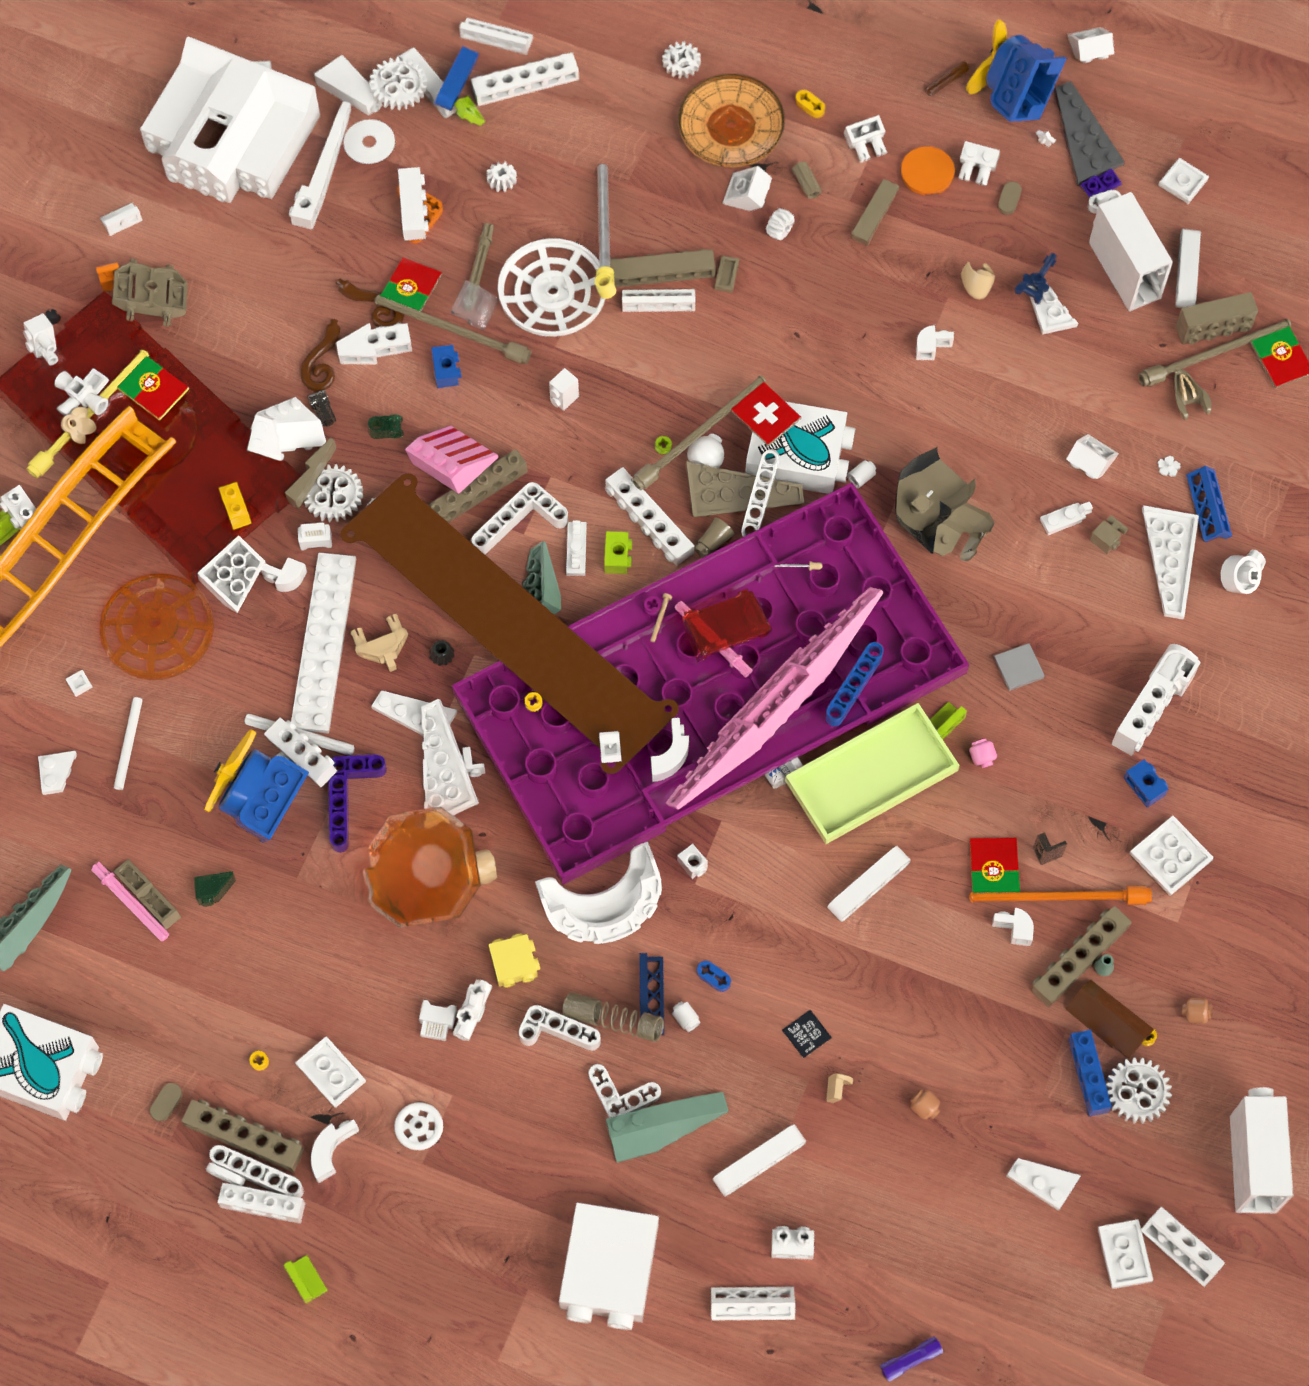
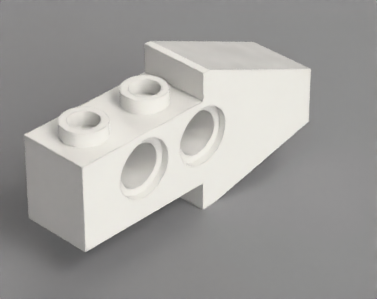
M369 323L336 342L340 364H377L376 357L412 351L407 323H398L389 327H377L372 330Z

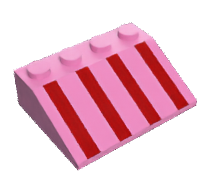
M452 426L420 436L405 449L413 465L458 494L498 458L497 454Z

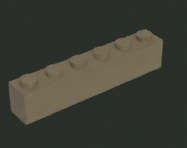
M713 249L610 259V268L614 270V284L616 288L715 277Z

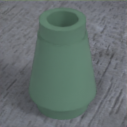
M1105 954L1098 958L1094 964L1095 971L1101 976L1110 975L1114 970L1113 957Z

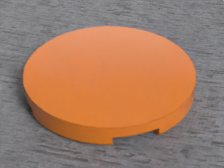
M925 146L910 151L903 159L901 165V175L904 184L911 191L920 195L942 193L951 185L954 178L955 169L952 159L947 153L935 147Z

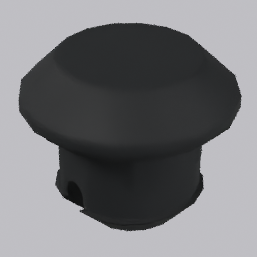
M51 309V312L49 310L46 311V318L52 325L57 324L61 320V316L57 314L55 309Z

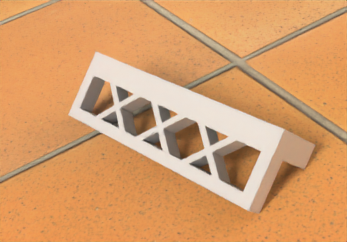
M466 18L465 23L461 22L459 27L461 38L526 55L533 40L532 34Z
M695 289L622 290L623 312L695 311Z
M794 1287L711 1288L712 1320L795 1319ZM716 1295H725L726 1297L716 1298ZM739 1295H746L747 1297H746V1298H739L738 1296H739ZM759 1295H767L768 1297L760 1298ZM780 1295H790V1297L782 1298Z

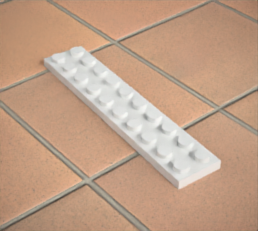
M318 553L291 723L296 728L308 732L329 734L357 560L356 556Z

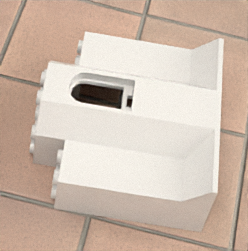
M187 37L181 62L140 131L145 148L151 153H158L163 156L162 162L166 176L170 181L181 183L189 189H196L202 194L213 196L221 202L231 203L240 187L245 191L255 192L260 197L272 199L320 118L315 86ZM218 114H220V115H223V116H225V117H227V118L224 120V119L219 118V117H217V116H218ZM208 118L228 126L214 148L202 149L194 145L195 139Z

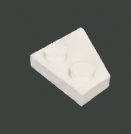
M76 751L38 757L43 795L63 792L66 779L71 772L72 763L77 757Z

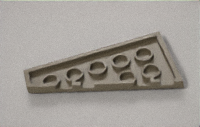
M686 461L693 517L747 511L756 479L755 475ZM761 477L763 481L770 480V478ZM774 479L766 508L804 504L801 484ZM759 489L755 495L758 499H764L766 494L763 490Z

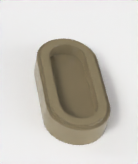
M1008 182L1003 188L998 203V209L1002 214L1010 215L1016 210L1022 190L1017 182Z
M169 1083L165 1085L152 1104L150 1114L155 1121H166L180 1102L182 1090L177 1084Z

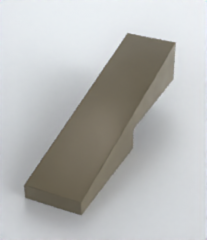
M883 179L851 234L853 240L866 246L869 245L882 218L885 217L900 188L899 185Z
M330 438L305 462L307 471L285 492L287 501L295 508H300L317 478L337 449L334 439Z
M129 859L113 871L166 930L181 918L178 911Z

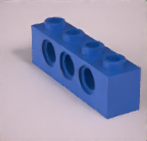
M1091 1030L1071 1033L1068 1041L1088 1116L1109 1113L1112 1106Z

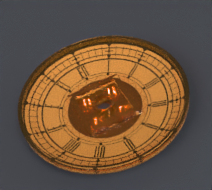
M721 74L703 80L688 92L679 110L678 125L684 143L700 159L721 167H743L762 160L776 148L783 135L785 115L779 98L763 82L741 74ZM732 122L736 124L732 128L727 126L728 123Z

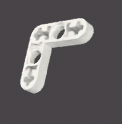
M597 1064L589 1070L590 1081L609 1118L640 1110L656 1102L661 1097L660 1086L653 1082L619 1096L604 1066ZM595 1070H598V1072H603L601 1074V1077L604 1083H602L599 1086H597L598 1084H600L598 1077H593L595 1075ZM604 1087L612 1089L613 1093L610 1097L602 1096L601 1090ZM649 1088H652V1090H657L655 1092L654 1097H652L651 1094L645 1096L646 1101L643 1102V1098L640 1092H643V1095H646L649 1093ZM631 1096L639 1098L640 1102L637 1106L629 1105L628 1099ZM621 1101H625V1106L628 1110L625 1111V1107H622L619 1109V1114H616L615 1112H610L612 1111V1106L615 1105L617 1108L623 1106V1103Z

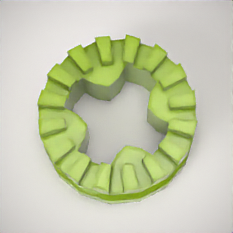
M666 436L658 437L655 441L656 452L661 455L670 452L672 446L671 439ZM662 442H664V444L666 445V448H663V447L661 446V443H662Z

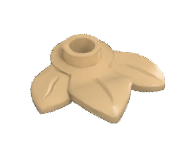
M85 407L74 408L71 414L64 416L61 421V428L65 432L70 433L72 440L79 444H85V435L93 433L97 428L94 421L87 418L88 409Z

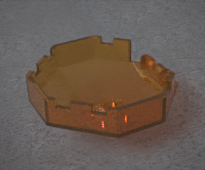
M442 807L425 808L389 816L368 848L371 867L365 868L363 871L365 884H368L370 896H367L368 903L399 928L459 918L481 886L472 829Z

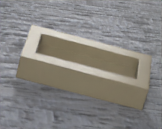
M721 257L715 290L733 293L739 258Z

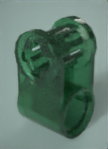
M396 414L371 417L368 421L369 435L373 439L401 438L404 435L401 426L403 417Z

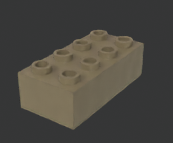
M1252 292L1181 308L1176 329L1182 345L1187 343L1194 344L1205 339L1212 340L1222 335L1229 336L1239 331L1246 332L1252 329L1258 308Z

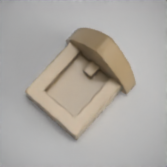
M837 1073L831 1075L828 1078L826 1102L835 1103L841 1100L843 1084L852 1085L853 1078Z

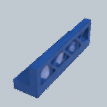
M1203 466L1186 474L1197 515H1199L1198 521L1203 540L1209 542L1217 537L1224 539L1232 537L1215 470ZM1201 475L1202 479L1197 486L1193 478ZM1201 490L1205 491L1206 494L1203 503L1198 498ZM1206 507L1210 509V514L1207 519L1203 517V512ZM1211 523L1214 525L1216 532L1208 535L1207 530Z

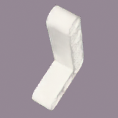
M533 482L528 483L473 535L472 544L484 554L488 553L532 509L554 527L564 528L568 524L567 509L541 486ZM532 492L537 493V494L534 495V496L528 495L529 493H532ZM544 504H549L550 506H549V507H543L542 505H544ZM523 505L522 508H517L516 506ZM558 515L564 516L562 519L555 518ZM505 517H510V518H511L510 520H507V521L503 520V518H505ZM493 529L498 530L496 533L490 532ZM478 542H484V543H485L484 545H481V546L477 545Z

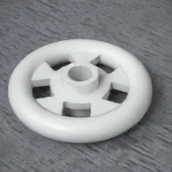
M417 1102L407 1105L399 1112L395 1120V1134L398 1140L405 1147L412 1150H424L433 1146L439 1140L443 1131V1120L436 1108L427 1103ZM420 1110L428 1113L427 1118L418 1116ZM411 1114L413 1118L409 1123L405 1122L406 1116ZM429 1122H435V1130H428ZM422 1123V1127L417 1129L415 1124ZM407 1129L413 1134L409 1138L404 1134V1131ZM426 1134L427 1140L418 1142L417 1137Z

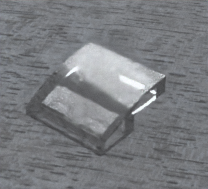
M465 280L451 309V314L466 319L468 324L484 330L499 299L485 289Z

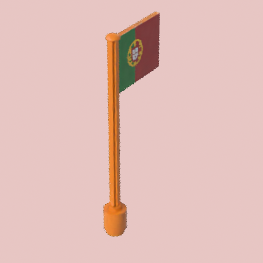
M1017 837L970 838L972 892L969 894V900L971 903L987 901L1123 900L1126 901L1127 905H1146L1152 901L1151 887H1146V885H1127L1126 889L1122 891L1020 892Z

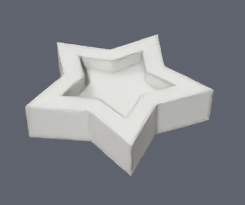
M1038 130L1036 133L1039 137L1038 142L1045 144L1048 148L1056 141L1050 136L1048 131L1042 132Z

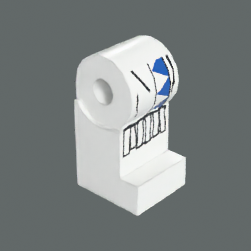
M797 757L765 774V777L773 788H778L786 784V775L801 768L803 765Z

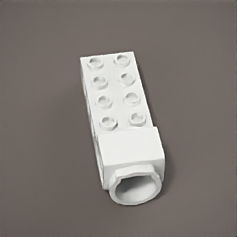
M1170 644L1151 672L1146 686L1119 726L1112 741L1113 746L1130 756L1133 755L1134 751L1139 752L1145 738L1151 733L1155 722H1158L1164 708L1168 706L1172 696L1175 694L1182 696L1193 680L1201 663L1197 656L1181 645Z

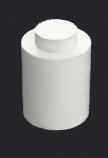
M864 460L847 473V478L850 483L854 484L855 488H860L876 475V467L871 461Z

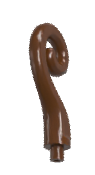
M340 278L336 282L339 286V292L354 301L375 302V297L382 294L380 292L361 290L349 280L343 281ZM379 306L372 312L371 319L376 327H389L398 323L402 324L404 314L393 310L395 313L394 318L391 321L384 322L379 319V316L382 314L389 316L391 311L387 307Z
M331 319L330 324L326 325L323 340L307 355L302 364L301 379L303 384L311 391L321 392L327 390L335 380L334 369L328 364H318L313 370L315 377H318L321 372L327 373V378L322 382L313 381L310 371L315 361L336 344L341 328L337 325V319Z

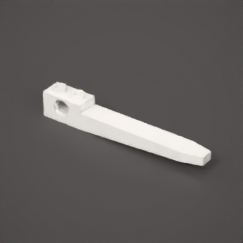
M343 101L337 113L309 187L302 185L300 191L296 192L295 204L289 210L292 225L313 230L325 199L351 111L349 102Z

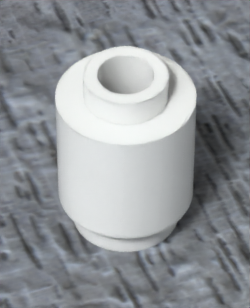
M681 1001L673 1007L672 1015L687 1032L692 1031L701 1023L698 1020L699 1016L688 1002L683 1003Z

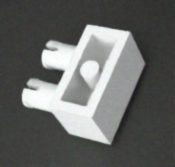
M879 115L845 128L844 135L850 149H856L860 163L871 159L865 146L866 143H872L877 157L881 156L880 154L884 155L887 153L882 141L885 129Z
M965 141L960 157V162L963 165L958 178L963 180L964 175H966L965 181H970L973 166H976L980 170L975 183L980 185L983 179L982 186H987L990 171L995 172L1000 150Z
M41 314L24 322L25 331H23V334L27 340L25 345L30 353L33 352L37 358L43 356L49 365L56 364L58 357L54 353L56 343L53 326L46 316Z
M20 485L0 497L1 509L5 513L8 512L12 517L10 521L15 528L19 527L21 530L35 512V506Z
M778 1226L777 1229H773L771 1258L813 1259L814 1231H810L808 1227H798L797 1230H789V1227Z

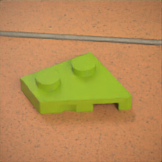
M470 96L463 97L454 103L457 108L456 112L462 119L465 118L470 123H475L479 126L485 122Z

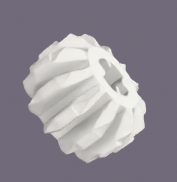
M506 161L504 164L497 162V166L491 165V169L487 171V182L490 184L491 189L496 188L497 192L503 189L506 192V188L512 189L513 184H516L517 173L513 170L512 165L507 166Z
M777 209L766 226L767 234L778 240L785 238L793 227L794 215L787 210Z

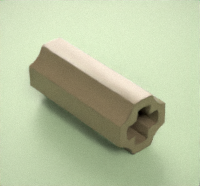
M807 162L797 163L792 168V171L808 199L817 198L822 193V190Z

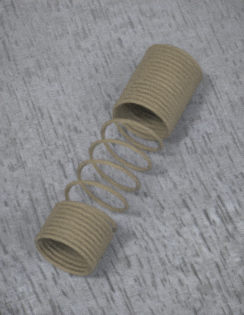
M573 992L569 993L565 998L563 1015L570 1019L595 1026L602 1023L604 1028L611 1026L614 1031L621 1029L624 1034L630 1031L632 1036L638 1035L639 1038L652 1042L658 1041L662 1034L664 1021L660 1016L643 1013L638 1023L637 1034H633L631 1029L637 1019L636 1010L633 1011L630 1018V1029L624 1032L622 1026L627 1018V1007L621 1013L620 1027L614 1029L612 1024L618 1014V1005L613 1007L610 1019L611 1024L604 1026L603 1021L609 1009L608 1002L602 1008L600 1000ZM606 1004H607V1010H606L605 1016H604V1018H603L604 1008H605V1006H606ZM617 1007L615 1017H614V1019H613V1021H612L613 1012H614L615 1008ZM625 1009H626L625 1018H624V1020H623V1022H622V1017H623L624 1011H625ZM634 1013H635V1019H634V1022H633V1024H632V1026H631L632 1018H633V1015H634ZM601 1015V1022L599 1024H596Z

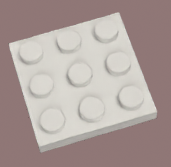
M1174 816L1170 817L1129 853L1169 896L1174 894L1214 859Z

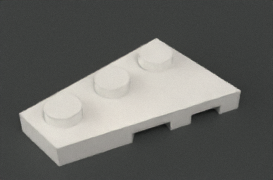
M1028 286V287H1030L1031 289H1033V290H1035V291H1038L1035 287H1033V286ZM1050 286L1048 292H1043L1039 305H1036L1033 300L1034 298L1030 296L1042 334L1077 327L1078 322L1070 316L1068 309L1065 306L1063 307Z

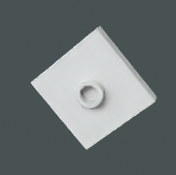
M1179 158L1159 182V186L1189 204L1206 183L1209 176Z

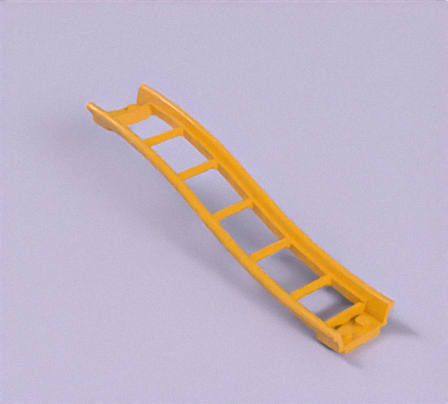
M130 406L77 458L0 556V582L3 579L8 580L29 596L30 599L5 628L0 625V647L41 603L123 497L176 443L172 437L165 441L140 423ZM121 436L148 455L125 481L98 462ZM91 468L96 469L118 486V489L94 517L67 497ZM61 504H65L88 523L66 554H63L38 535ZM32 542L38 543L60 561L36 592L9 572Z

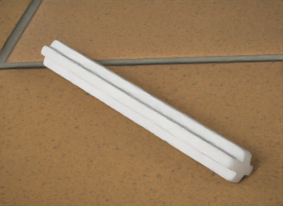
M247 714L245 718L246 725L266 731L275 723V721L252 714ZM295 728L298 734L302 732L308 737L309 740L307 742L309 744L314 743L319 747L352 756L354 753V745Z

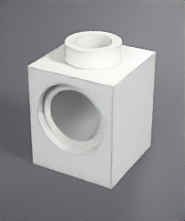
M693 844L677 855V862L692 879L695 876L700 877L707 871L708 861ZM697 860L699 864L692 866L689 864V861Z

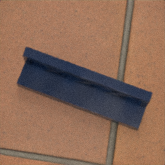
M639 953L640 1018L643 1013L649 1012L657 1016L660 1012V1017L664 1021L663 957H647V953ZM647 962H659V970L655 974L651 973L648 970ZM653 979L660 985V988L655 993L648 989V984ZM653 999L660 1004V1008L655 1013L648 1008V1004Z

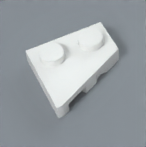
M259 413L256 414L247 450L279 461L283 460L284 455L283 453L281 454L280 437L277 433L276 420Z

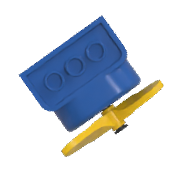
M998 19L993 29L991 56L973 74L966 90L969 94H975L988 85L993 91L991 94L992 106L1009 122L1040 120L1067 58L1054 57L1052 49L1042 48L1039 44L1032 43L1024 35H1015L1007 39L1005 23Z
M250 729L233 750L226 763L221 764L219 762L216 766L214 773L218 775L213 781L216 785L207 801L205 810L207 812L212 810L217 799L230 781L231 783L219 803V810L233 817L239 827L246 830L247 833L260 838V842L264 843L273 836L309 772L285 757L275 756L270 758L257 749L250 751L236 772L256 734L254 730Z

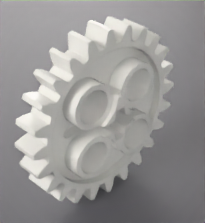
M399 57L396 58V61L390 58L389 63L383 60V66L378 64V70L373 69V75H370V89L374 99H378L379 104L384 102V107L391 105V110L395 106H397L398 110L401 109V106L407 109L408 104L414 107V101L419 103L420 98H424V92L427 91L426 74L423 73V68H419L418 63L413 65V60L406 62L405 57L402 61L399 60Z
M336 464L334 469H331V466L328 465L327 470L322 471L305 498V507H309V513L314 512L315 518L320 515L321 521L328 517L329 522H331L332 518H335L336 522H338L339 517L346 520L345 515L353 516L351 510L358 511L357 505L362 504L360 500L363 498L361 480L358 479L356 473L352 475L351 469L346 471L345 466L338 469ZM336 479L334 485L335 491L333 493V480ZM323 483H329L326 486H322ZM342 484H347L345 487H340ZM333 494V507L330 508L332 501L330 495ZM321 499H326L323 503L319 502ZM339 501H345L343 504H337Z
M1133 1058L1130 1064L1126 1059L1124 1066L1119 1063L1117 1065L1118 1070L1113 1068L1111 1071L1114 1076L1109 1075L1107 1078L1111 1082L1106 1083V1087L1110 1089L1108 1091V1095L1111 1096L1110 1102L1114 1103L1112 1111L1118 1109V1117L1125 1114V1121L1131 1117L1134 1124L1137 1119H1140L1142 1124H1144L1146 1118L1149 1122H1152L1153 1115L1158 1119L1160 1117L1159 1111L1164 1113L1166 1111L1164 1106L1170 1104L1167 1099L1171 1098L1172 1094L1167 1091L1172 1086L1166 1085L1169 1078H1163L1162 1076L1165 1071L1158 1072L1159 1065L1153 1068L1151 1060L1148 1064H1144V1058L1139 1063H1137L1136 1058ZM1128 1074L1136 1075L1138 1080L1131 1081L1128 1078ZM1153 1082L1156 1085V1089H1149L1147 1083ZM1137 1087L1141 1089L1140 1094L1136 1093ZM1127 1092L1130 1095V1099L1122 1098L1120 1093ZM1140 1100H1145V1101H1147L1148 1104H1149V1107H1148V1108L1142 1107V1106L1140 1105V1102H1139V1101H1140Z

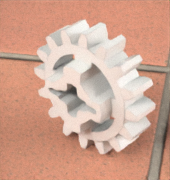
M676 42L675 47L670 45L669 50L666 49L665 55H663V67L666 68V72H672V77L677 74L679 79H681L682 75L688 78L689 73L694 75V70L698 71L699 65H701L700 53H697V48L692 49V44L685 46V42L682 45Z

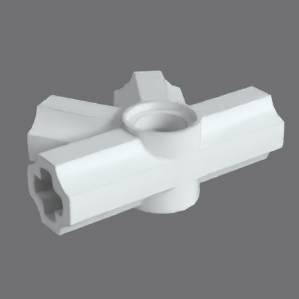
M476 979L474 984H470L462 1008L458 1010L456 1017L459 1020L453 1035L461 1040H470L477 1022L483 1016L485 1003L492 989V985L486 981Z

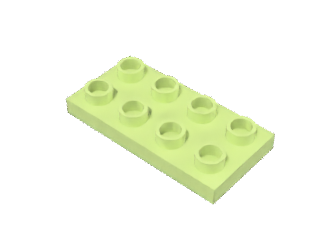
M919 703L791 772L786 775L785 782L826 845L958 771L960 765Z

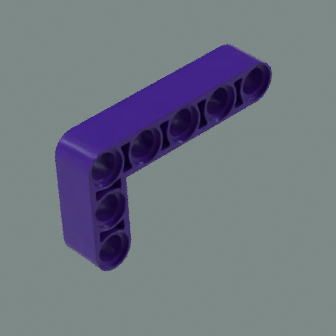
M380 755L337 756L332 758L335 762L334 768L338 765L343 766L341 770L337 771L329 779V837L331 846L336 852L342 853L349 847L348 779L379 778L384 776L387 767L385 759ZM375 764H382L378 769L373 768ZM355 765H362V768L359 770L353 769ZM336 784H343V787L340 789L334 788ZM337 802L344 803L341 807L334 806ZM338 820L344 821L340 826L335 825V822ZM339 838L344 839L343 843L341 844L335 843V841Z

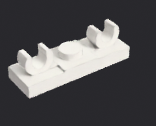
M577 520L568 522L566 576H585L587 522Z

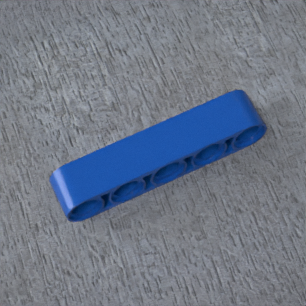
M462 46L436 97L435 105L449 111L453 109L454 103L457 101L477 61L478 52Z
M872 642L866 647L829 704L826 711V722L830 726H839L843 722L879 666L883 656L881 644ZM870 652H877L879 655L872 656ZM860 667H867L869 670L862 671ZM857 682L859 686L854 687L850 683ZM846 697L849 699V701L843 702L840 700V698ZM835 712L838 713L840 716L832 717L830 714Z

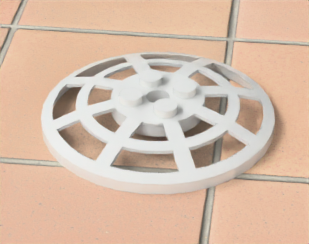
M542 239L521 247L506 261L499 276L498 293L503 310L517 326L541 336H563L584 328L600 313L605 299L600 298L597 308L588 306L591 286L595 285L596 277L588 279L585 272L576 263L582 255L597 270L600 268L599 260L582 245L564 239ZM561 247L575 252L569 261L562 258H548L546 248ZM534 250L539 251L540 260L531 263L523 271L514 265L524 255ZM549 264H560L566 267L563 272L551 271ZM543 267L544 272L536 278L528 275L535 268ZM572 270L579 274L583 282L573 284L569 277ZM509 271L518 276L515 285V296H504V283ZM523 281L532 285L531 294L520 295ZM554 288L557 289L558 292L556 294H550L548 293V290ZM585 289L583 303L574 300L575 291ZM533 301L538 308L532 314L526 309L523 302ZM506 303H517L521 311L529 319L524 324L518 321L512 315ZM568 306L578 309L572 315L566 318L563 317L562 310ZM544 311L554 312L556 320H547L539 317ZM583 311L592 314L583 323L567 329L565 323L575 319ZM535 322L546 325H558L560 331H542L531 327Z

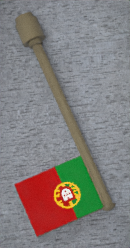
M403 257L382 294L375 297L376 305H382L502 351L506 359L519 364H527L531 357L532 351L528 350L526 346L513 341L509 344H504L421 312L442 276L441 271Z
M1285 319L1280 323L1166 367L1157 364L1146 368L1138 374V378L1143 387H1151L1164 382L1166 376L1170 373L1250 343L1276 389L1309 376V361L1291 330V321Z

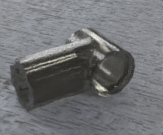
M325 389L307 395L313 411L315 410L322 427L333 425L336 422V418Z

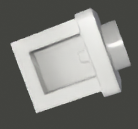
M601 732L599 736L602 763L621 761L619 732Z
M470 747L463 748V755L461 756L468 775L479 777L485 774L484 763L473 765Z

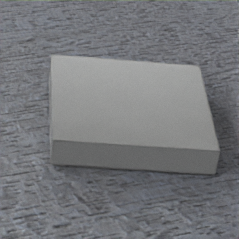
M1029 643L994 656V660L1009 691L1044 679L1045 677Z

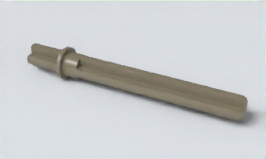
M484 223L482 235L478 238V250L463 303L464 311L471 312L473 310L487 252L493 242L491 239L494 229L493 224Z

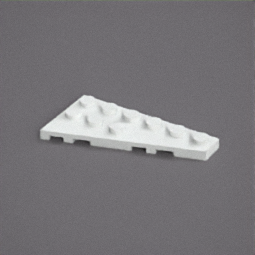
M439 699L421 707L422 730H424V742H422L424 750L423 781L426 800L424 802V809L426 810L425 827L427 828L479 803L443 704Z

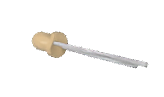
M810 561L809 565L780 564L775 565V567H809V571H812V569H822V563Z

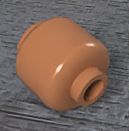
M1191 997L1187 1000V1004H1183L1182 1014L1186 1016L1189 1023L1206 1024L1208 1019H1212V1003H1209L1206 998Z
M921 1089L918 1090L910 1099L911 1109L923 1120L929 1117L933 1119L940 1112L938 1109L940 1100L927 1089L923 1091Z

